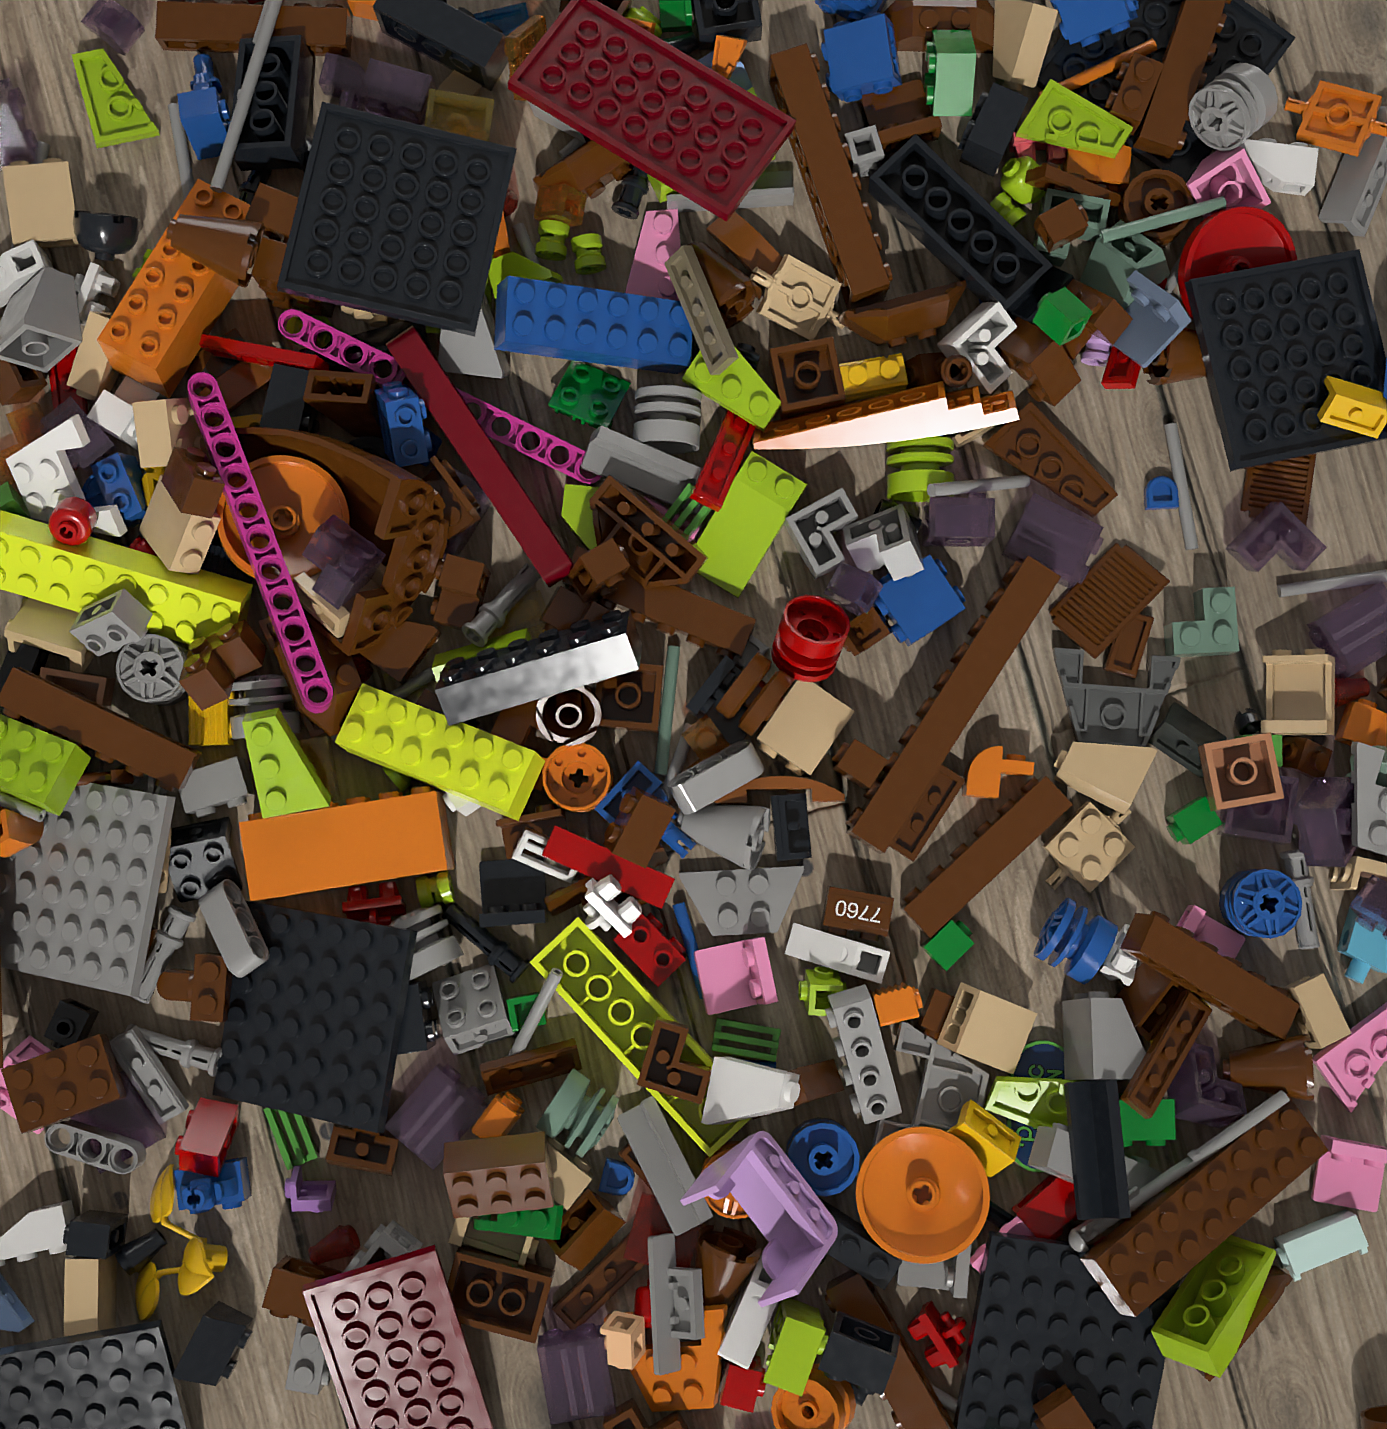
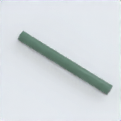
M1224 196L1100 230L1099 238L1101 243H1106L1226 209V200Z
M668 646L655 774L667 775L680 656V647Z

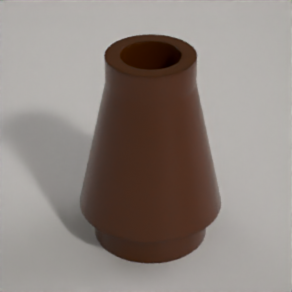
M955 354L941 361L938 364L937 372L947 385L961 387L970 380L972 365L965 356ZM952 365L953 371L951 374H949L950 367Z

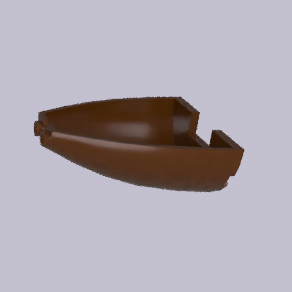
M267 427L235 428L247 463L268 456H295L320 466L340 486L348 505L349 529L346 543L337 559L346 554L347 543L354 539L361 546L367 547L379 562L387 566L380 588L356 593L345 634L339 639L303 607L302 609L306 619L348 656L358 654L378 644L381 641V634L391 626L398 628L413 612V609L410 607L421 591L425 594L427 593L435 579L436 569L439 561L443 559L448 539L449 523L443 514V509L446 506L439 492L419 477L388 460L343 441L294 429ZM230 447L219 448L224 452V457H230L234 454V450Z

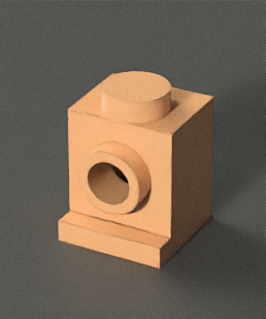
M613 1311L600 1328V1334L605 1335L604 1348L607 1350L608 1365L619 1369L632 1370L646 1352L645 1320L642 1316Z

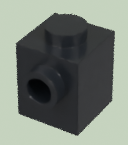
M71 998L60 1000L44 1037L52 1040L51 1045L57 1049L87 1039L99 1011Z

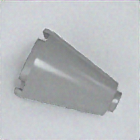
M709 804L691 814H682L680 811L677 826L681 827V831L691 840L738 866L751 870L756 868L766 842H762L764 831H769L771 814L770 809L763 806Z

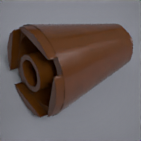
M180 214L177 220H170L166 238L171 239V247L238 286L246 288L252 278V275L247 273V270L254 265L264 234V230H261L264 223L253 220Z
M704 242L688 244L692 245L726 328L733 327L753 311L754 308L751 303L755 297L760 301L762 289L754 280H751L749 276Z
M1185 327L1146 368L1142 367L1143 373L1150 375L1151 379L1147 380L1149 384L1165 385L1207 377L1196 330Z
M585 685L539 699L535 714L538 728L546 739L552 742L564 743V746H574L586 742L595 735L601 722L602 708L597 696Z
M1300 1034L1288 1037L1285 1040L1280 1039L1230 1051L1229 1058L1222 1059L1223 1078H1230V1085L1272 1094L1283 1090L1291 1098L1313 1101L1314 1095L1307 1093V1088H1314L1312 1050H1308V1047L1304 1046V1042H1311L1310 1035Z
M707 1225L701 1227L698 1232L695 1268L702 1269L703 1306L727 1304L729 1310L759 1261L762 1249L761 1247L756 1249L757 1241L741 1231L725 1226L723 1232L713 1231L714 1225Z

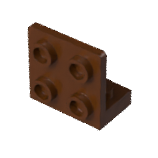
M920 79L893 87V90L889 93L875 94L873 92L862 95L861 104L868 127L876 126L884 155L897 152L915 134L925 143L938 140L942 129L940 116H932L929 105H926V94L923 91V84Z
M434 455L429 460L435 469L422 478V480L439 492L446 506L443 509V514L449 523L448 540L451 541L481 519L476 511L481 506L466 485L461 488L458 487L457 484L461 480L447 460L444 459L442 462H439Z
M554 804L536 806L535 813L525 815L523 810L519 821L504 815L503 819L496 820V826L502 829L507 859H512V853L517 847V842L521 838L525 826L549 837L555 825L568 830L565 810L557 809V806ZM528 839V842L545 848V845L538 843L534 840ZM524 849L522 852L529 856L536 855V853Z

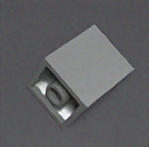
M44 267L9 299L0 321V360L47 373L82 343V334L74 276L56 269Z
M484 294L475 337L441 329L438 362L445 372L500 379L510 375V366L505 351L494 350L495 321L486 294Z
M1088 992L1074 994V1000L1062 1001L1065 1080H1131L1146 1052L1122 998H1109V992Z

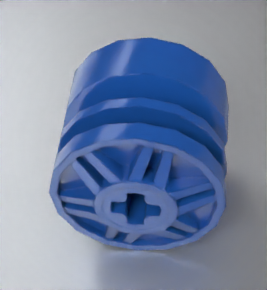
M1247 869L1235 873L1226 881L1220 892L1219 907L1222 918L1231 929L1242 935L1271 939L1285 935L1295 927L1301 916L1302 898L1299 888L1292 879L1280 871ZM1263 898H1268L1270 901L1266 904V909H1260V904L1264 902Z
M1066 898L1045 922L1034 950V956L1042 961L1049 956L1048 965L1056 967L1064 958H1067L1064 974L1085 985L1098 972L1108 956L1116 939L1118 926L1100 915H1096L1086 925L1088 908L1080 906L1075 911L1076 901Z

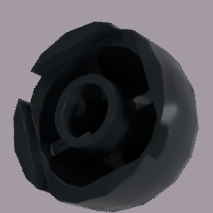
M74 210V234L78 243L85 250L95 253V259L114 261L115 255L126 254L133 249L138 240L140 218L102 212L93 214L91 211Z

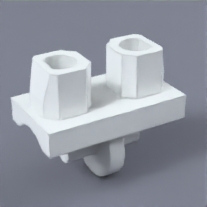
M90 262L86 275L77 273L74 280L80 324L86 325L90 311L109 312L110 309L107 306L98 304L100 295L102 293L115 297L120 287V282L116 278L109 275L100 265Z
M611 874L598 882L592 878L585 883V886L588 888L585 894V899L588 903L583 907V910L588 914L585 925L591 930L600 926L604 931H608L613 926L624 938L632 933V923L642 914V906L637 900L630 896L619 905L613 898L621 893L622 887Z
M1124 924L1120 932L1117 933L1114 944L1099 972L1108 980L1121 979L1123 984L1130 986L1134 980L1138 959L1120 949L1130 925Z

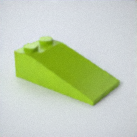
M751 451L734 478L722 508L719 512H714L696 543L708 557L697 574L739 598L784 526L785 518L790 516L804 494L807 484Z
M1230 1235L1194 1266L1151 1329L1162 1355L1220 1378L1239 1348L1277 1254L1275 1249Z

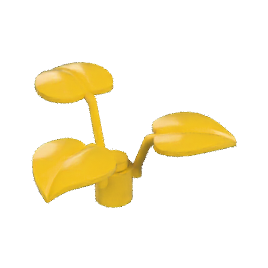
M169 1164L153 1187L150 1197V1215L154 1223L161 1221L163 1226L190 1239L185 1247L181 1267L156 1271L155 1263L149 1262L140 1272L135 1288V1302L139 1320H147L154 1313L159 1300V1280L161 1277L178 1274L179 1293L181 1295H190L214 1278L212 1272L221 1273L227 1263L228 1251L226 1246L207 1244V1238L199 1237L169 1221L168 1216L171 1214L174 1204V1164Z

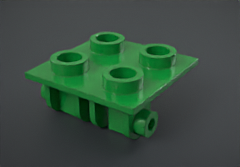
M572 360L551 397L548 406L555 409L556 414L561 413L570 418L573 416L572 421L576 422L577 419H581L582 425L588 422L589 426L596 429L600 426L611 429L613 425L612 419L631 383L581 361Z

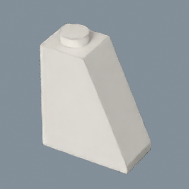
M714 1056L701 1123L706 1125L727 1124L792 1109L800 1093V1085L798 1083L800 1075L732 1057Z

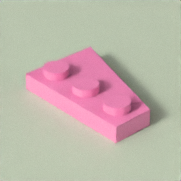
M678 209L646 211L625 293L679 301L664 264L681 247Z
M1387 1002L1352 1027L1350 1035L1328 1045L1313 1056V1063L1341 1104L1350 1113L1358 1104L1356 1100L1365 1088H1370L1375 1081L1374 1075L1382 1064L1387 1061Z

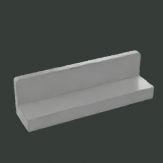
M1380 106L1376 121L1387 123V106ZM1372 133L1365 140L1358 157L1344 154L1318 218L1321 222L1343 224L1353 236L1365 237L1387 183V137Z
M791 171L763 172L737 209L793 205L794 187H792ZM682 194L666 196L667 210L678 209V213L708 211Z
M600 426L592 432L581 463V467L605 478L611 475L627 487L671 506L689 483L695 485L702 469L604 426ZM689 498L686 501L681 510H685L688 504L692 501L691 498ZM699 503L691 514L696 515L700 511L702 504Z
M650 1096L642 1100L640 1105L620 1114L617 1120L673 1234L678 1236L711 1219L713 1214L705 1198L685 1206L680 1202L681 1198L696 1180L655 1098Z

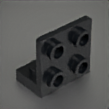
M725 656L686 705V710L732 745L744 740L748 735L738 727L740 718L748 708L743 705L736 715L729 719L715 709L742 672L736 667V663Z
M229 816L171 828L168 872L179 902L198 900L225 879L231 880L239 887L240 891L242 890L243 884L229 844L232 832Z
M534 857L544 862L543 857ZM515 859L481 861L479 863L482 914H479L480 927L548 922V910L543 900L547 897L545 872Z

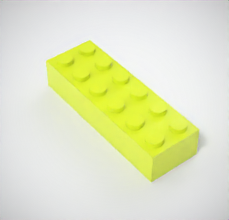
M362 683L335 740L336 744L349 753L517 821L521 817L545 763V760L534 750L463 722L449 726L445 715Z

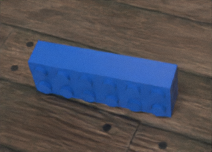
M507 276L497 285L494 350L679 374L691 365L692 330L680 301Z

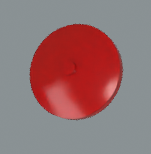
M1229 207L1205 218L1189 236L1183 248L1178 269L1180 296L1191 318L1193 319L1185 282L1200 277L1297 260L1296 250L1287 229L1275 216L1255 207Z

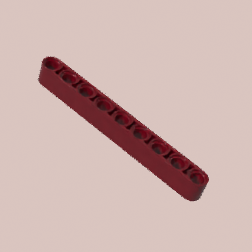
M412 325L387 342L386 346L421 399L424 400L425 405L548 587H552L567 577L574 566L570 557L416 328Z

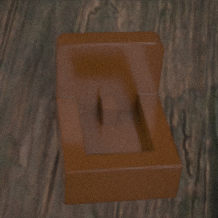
M943 352L918 354L905 361L904 365L908 381L906 389L943 381L937 372L938 364L946 359ZM952 365L950 367L949 374H951L953 371Z
M877 605L872 606L850 622V629L843 647L846 651L852 652L854 656L865 652L894 632L891 630V626L885 616H882Z
M1284 735L1282 738L1283 765L1281 768L1292 769L1311 779L1323 781L1333 751L1307 738Z

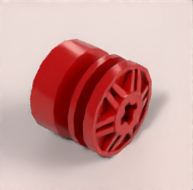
M803 595L793 598L786 604L770 651L772 661L779 670L785 671L794 679L802 682H818L827 679L834 673L850 629L847 614L839 605L820 596Z

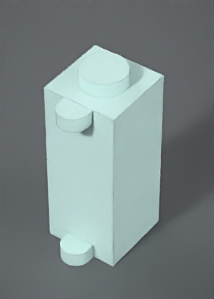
M1346 1209L1274 1238L1277 1249H1275L1277 1262L1282 1269L1286 1268L1289 1271L1294 1282L1301 1280V1273L1355 1251H1359L1361 1255L1368 1253L1367 1247L1369 1246L1356 1214Z

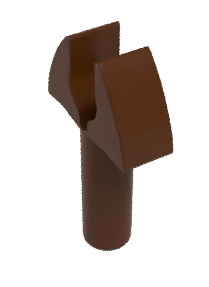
M124 769L105 772H83L76 786H84L89 783L109 784V786L133 784L134 778L133 774Z

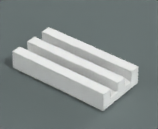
M525 826L523 834L517 842V847L512 853V859L572 883L577 871L570 868L569 872H566L522 853L524 849H527L542 856L545 848L528 842V839L546 846L550 838Z

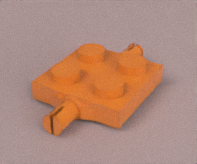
M1320 80L1315 93L1307 102L1288 97L1286 101L1285 111L1302 114V122L1296 135L1297 141L1358 157L1365 140L1372 133L1387 137V123L1376 121L1377 112L1382 103V96Z

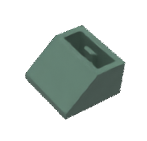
M1120 220L1114 226L1125 224V222ZM1141 233L1106 243H1101L1100 238H1098L1089 256L1080 282L1113 297L1126 310L1134 301L1131 296L1133 289L1126 279L1135 270L1156 285L1167 278L1170 272L1162 248Z

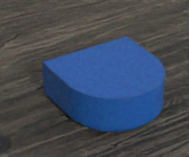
M1158 476L1147 483L1144 489L1145 510L1177 509L1179 507L1178 488L1171 478Z
M606 1157L598 1191L612 1195L626 1194L634 1184L635 1174L633 1169L624 1161Z

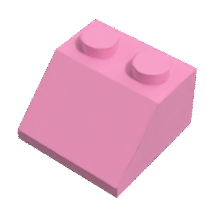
M1240 146L1230 151L1217 150L1203 159L1186 183L1195 203L1224 196L1226 200V208L1247 206L1262 209L1271 203L1245 149ZM1215 212L1208 213L1202 216L1205 219Z

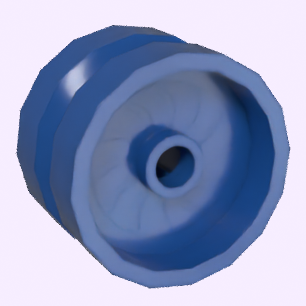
M821 1117L806 1120L792 1131L787 1140L785 1154L817 1196L827 1197L841 1193L852 1184L859 1170L860 1155L855 1140L842 1124L833 1119ZM818 1152L821 1154L828 1153L827 1158L823 1161L817 1160L815 1155Z

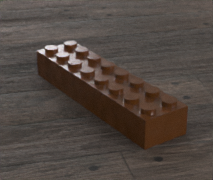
M805 43L770 55L768 82L778 110L796 120L794 130L789 135L788 140L837 282L842 284L840 291L848 311L884 301L887 291L890 289L889 281H892L893 277L888 262L883 263L879 251H882L880 237L877 232L872 233L869 221L872 220L869 205L867 202L862 203L858 192L861 191L859 176L857 172H851L848 161H851L848 145L846 142L841 143L838 132L841 131L838 116L836 112H830L827 103L830 102L828 87L825 82L820 83L817 72H820L818 58L815 53L810 54L808 45Z
M1288 1096L1290 1101L1148 1200L1131 1215V1218H1127L1080 1258L1119 1314L1137 1317L1329 1151L1290 1096Z

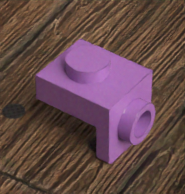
M294 1166L291 1178H286L285 1197L291 1199L292 1212L311 1211L319 1213L332 1211L336 1195V1181H303L301 1166Z

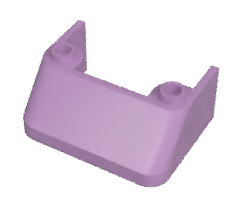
M759 1131L745 1138L705 1168L681 1198L680 1202L685 1206L706 1196L719 1200L728 1196L730 1192L769 1242L762 1253V1264L773 1281L758 1301L762 1308L798 1295L836 1240L838 1228L831 1213L774 1138L765 1131Z

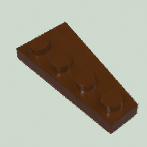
M1031 401L1018 412L1019 420L1007 422L983 444V447L1092 518L1118 495Z

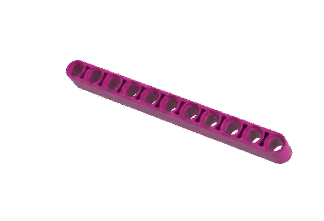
M290 309L280 315L278 328L286 338L357 373L373 374L376 382L381 385L391 381H401L402 385L405 384L407 376L394 357L301 311ZM292 317H300L303 322L302 330L297 334H290L287 331V322ZM324 331L330 332L333 337V342L327 349L319 348L316 343L317 336ZM352 346H359L363 352L362 359L358 363H349L346 359V351ZM383 360L391 362L393 368L391 375L387 378H379L375 372L376 365ZM457 389L467 405L474 403L480 406L482 413L478 422L488 437L582 483L592 484L602 477L596 475L592 479H586L580 474L579 468L585 454L584 450ZM498 418H506L511 424V429L505 436H498L493 432V422ZM534 432L539 436L540 444L538 448L526 450L522 446L521 439L525 433ZM556 446L565 447L569 452L568 461L562 465L555 464L550 457L552 449Z
M196 373L192 375L187 385L191 408L212 464L225 483L223 488L224 496L302 704L312 713H322L329 708L332 701L333 689L218 383L209 373ZM199 387H207L212 391L206 397L195 394V390ZM210 417H219L223 423L218 427H211L206 424V420ZM227 446L234 450V454L230 457H222L217 453L218 449ZM238 476L242 477L246 483L244 486L236 488L229 485L228 481L230 478ZM250 506L256 509L258 513L252 518H245L240 515L239 511L244 507ZM255 537H264L268 540L269 544L265 548L258 549L252 546L250 542ZM267 567H275L281 574L275 579H267L263 576L262 571ZM279 597H285L291 601L292 605L287 610H280L274 606L273 602ZM295 627L300 629L304 636L298 641H292L285 636V632L289 628ZM302 658H308L314 662L315 667L309 672H304L298 669L296 663ZM318 688L325 692L327 698L321 703H315L309 699L308 693Z

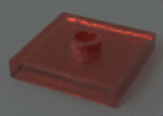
M642 1192L623 1256L625 1259L649 1265L648 1237L673 1233L655 1195ZM702 1224L675 1236L676 1267H690L697 1235Z

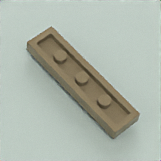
M682 245L664 264L710 375H720L739 357L692 245Z

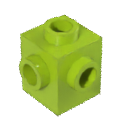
M818 966L815 969H805L804 981H799L798 998L804 1002L808 1015L826 1016L825 1009L831 1008L827 995L847 990L846 982L841 981L837 970L828 967Z

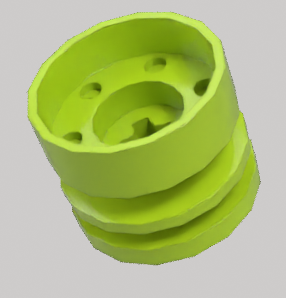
M933 436L886 443V452L892 454V456L887 457L886 464L890 467L901 469V471L887 475V498L899 502H935L953 498L955 495L930 497L927 493V487L933 483L955 481V474L940 470V468L954 463V456L947 454L954 450V440L943 436Z

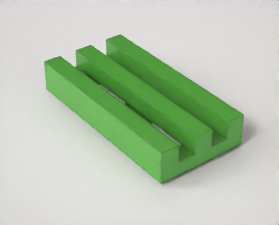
M689 483L666 512L665 516L672 521L689 499L694 487L693 483ZM692 499L674 524L680 528L699 503ZM703 506L684 532L691 537L712 509Z
M717 1017L711 1050L776 1062L781 1029ZM722 1026L771 1034L773 1038L770 1041L721 1032ZM720 1039L769 1047L771 1049L770 1053L722 1045L719 1044Z
M267 1107L263 1109L287 1170L320 1156L304 1116L294 1114L309 1152L307 1155H304L288 1113L278 1110L297 1158L293 1160L275 1114L277 1110Z

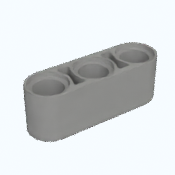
M744 739L678 774L669 781L668 788L682 814H691L757 778L764 772L765 768L751 740Z
M225 879L199 898L198 904L227 968L233 975L242 978L269 959L268 948L242 892L234 882Z
M71 1119L61 1121L49 1127L44 1138L46 1147L53 1153L123 1175L142 1166L147 1155L144 1145L137 1140ZM61 1128L69 1132V1144H64L60 1141L59 1131ZM92 1138L97 1139L101 1143L102 1152L100 1155L93 1153L90 1148ZM123 1149H128L133 1154L134 1160L132 1165L123 1162L121 1157Z

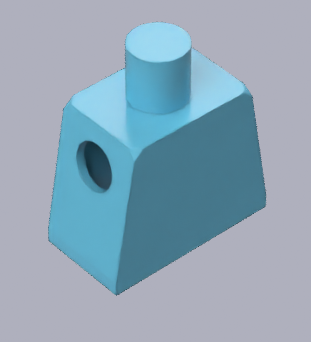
M1351 902L1337 947L1338 952L1352 959L1344 974L1347 978L1363 984L1370 969L1387 973V914L1364 902Z

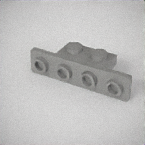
M673 1233L648 1237L649 1288L655 1375H665L681 1370L680 1339L698 1340L705 1338L702 1269L676 1267L675 1235Z

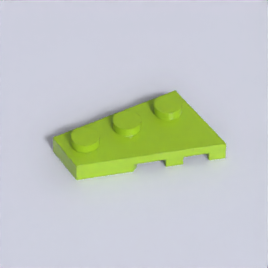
M103 48L71 54L97 149L160 136L159 130L147 116L142 105L126 85L125 80Z
M1050 79L1018 129L1016 137L1115 159L1134 127Z
M736 347L735 350L739 358L720 375H710L701 351H699L682 377V382L764 432L781 405V401Z
M996 1076L984 1104L985 1110L1038 1129V1126L1052 1127L1053 1123L1068 1126L1064 1084L1084 1080Z

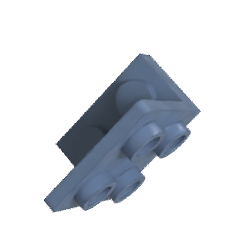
M1135 270L1126 279L1133 289L1131 296L1134 301L1125 311L1133 320L1113 346L1141 367L1146 368L1191 322V319L1178 299Z

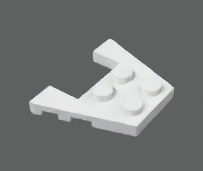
M79 414L72 416L6 459L28 512L33 519L49 522V517L58 502L66 497H78L86 500L65 452L66 449L84 447L90 442ZM117 504L93 507L97 514V522L93 532L121 537L128 531Z

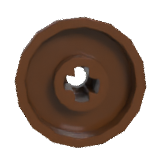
M1162 169L1145 171L1130 182L1121 196L1119 208L1115 209L1114 221L1115 224L1120 220L1129 223L1194 204V199L1186 182L1179 175ZM1189 219L1141 232V234L1160 248H1165L1178 237Z
M760 652L752 658L715 708L729 719L734 717L743 705L746 706L748 709L740 718L738 727L751 737L764 720L767 722L785 699L783 695L795 680L785 671L779 670L765 683L763 678L771 669L772 661Z

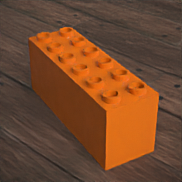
M197 179L173 219L177 220L180 214L246 220L245 217L250 205L224 191L221 193L214 192L210 189V184ZM166 229L97 338V341L113 370L170 398L201 348L199 345L201 335H209L238 288V285L171 247V239L166 238Z
M423 786L412 788L411 795L403 796V793L398 791L378 794L379 800L371 801L370 797L365 798V796L346 799V805L339 806L338 802L333 803L331 801L328 807L263 818L262 813L249 814V821L239 822L250 901L274 899L454 870L455 865L446 805L442 797L444 793L435 791L434 787Z

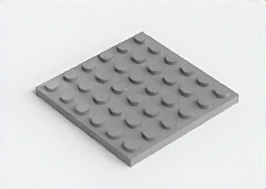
M89 783L84 786L75 787L60 816L46 811V816L43 819L44 831L41 839L10 857H0L1 967L127 996H139L176 797Z

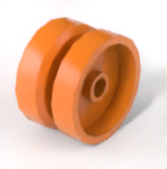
M820 1363L813 1364L802 1396L780 1388L774 1394L771 1406L774 1426L776 1429H847L854 1418L856 1400L852 1386L846 1380L839 1382L825 1376L824 1371L818 1369Z

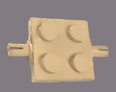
M784 254L777 270L772 275L758 267L752 271L755 274H751L750 279L766 287L764 297L756 313L808 341L815 339L820 327L827 321L840 329L845 327L837 320L841 314L833 310L834 300L842 285L841 283L789 254Z
M1086 801L1042 846L1053 857L1058 867L1045 882L1053 890H1056L1068 877L1077 881L1086 892L1091 893L1135 848L1122 834L1118 826L1132 813L1130 809L1125 814L1115 810L1110 816L1101 813L1090 801Z

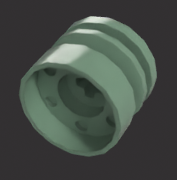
M573 1068L535 1127L540 1131H545V1134L552 1139L565 1128L569 1131L564 1145L568 1149L576 1137L582 1139V1142L575 1154L583 1158L587 1151L597 1145L609 1127L620 1098L613 1094L605 1106H603L599 1101L606 1089L601 1087L592 1097L586 1095L591 1079Z

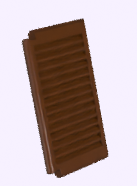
M1316 454L1246 468L1240 510L1243 512L1249 511V518L1306 526Z
M1115 543L1049 611V614L1055 617L1052 623L1092 658L1096 659L1170 583V580L1127 544L1121 548L1118 543Z

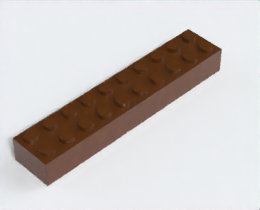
M1027 556L1021 562L1016 560L1013 565L1011 564L1001 581L1006 583L1003 589L998 587L984 606L989 611L985 616L981 614L967 632L971 639L968 643L964 641L962 645H959L952 655L950 662L954 664L951 670L946 669L942 672L932 688L937 692L933 698L929 696L925 699L915 713L919 720L915 725L907 726L899 738L898 743L902 745L897 753L893 751L886 758L888 761L882 769L885 773L880 781L876 779L872 786L863 794V797L867 799L863 807H855L845 823L850 826L846 832L847 834L878 854L886 852L1061 578L1060 575L1030 556Z

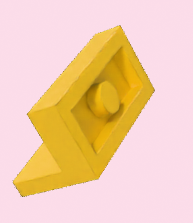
M1326 376L1324 384L1330 394L1317 414L1320 422L1378 438L1387 423V400L1383 393L1335 377Z
M972 1099L963 1104L957 1124L947 1130V1132L959 1137L972 1148L982 1162L989 1177L994 1176L1015 1162L1022 1138Z

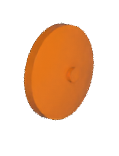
M268 456L248 463L293 584L294 578L305 572L312 578L335 562L342 552L348 536L349 510L345 496L334 478L315 463L295 456ZM236 476L230 478L228 483L232 487L238 488L244 486L246 481L242 477ZM222 492L216 513L221 518L217 527L221 545L228 557L239 569L255 578L226 498ZM250 506L244 507L239 511L240 515L245 518H252L258 513L256 509ZM255 537L250 542L252 546L258 549L265 548L269 544L268 540L264 537ZM267 567L262 571L263 576L267 579H275L281 574L275 567Z
M910 1127L896 1131L883 1138L868 1153L861 1165L856 1182V1204L863 1226L882 1249L904 1261L930 1264L945 1261L958 1255L977 1238L988 1216L990 1186L986 1171L979 1157L959 1137L934 1127Z

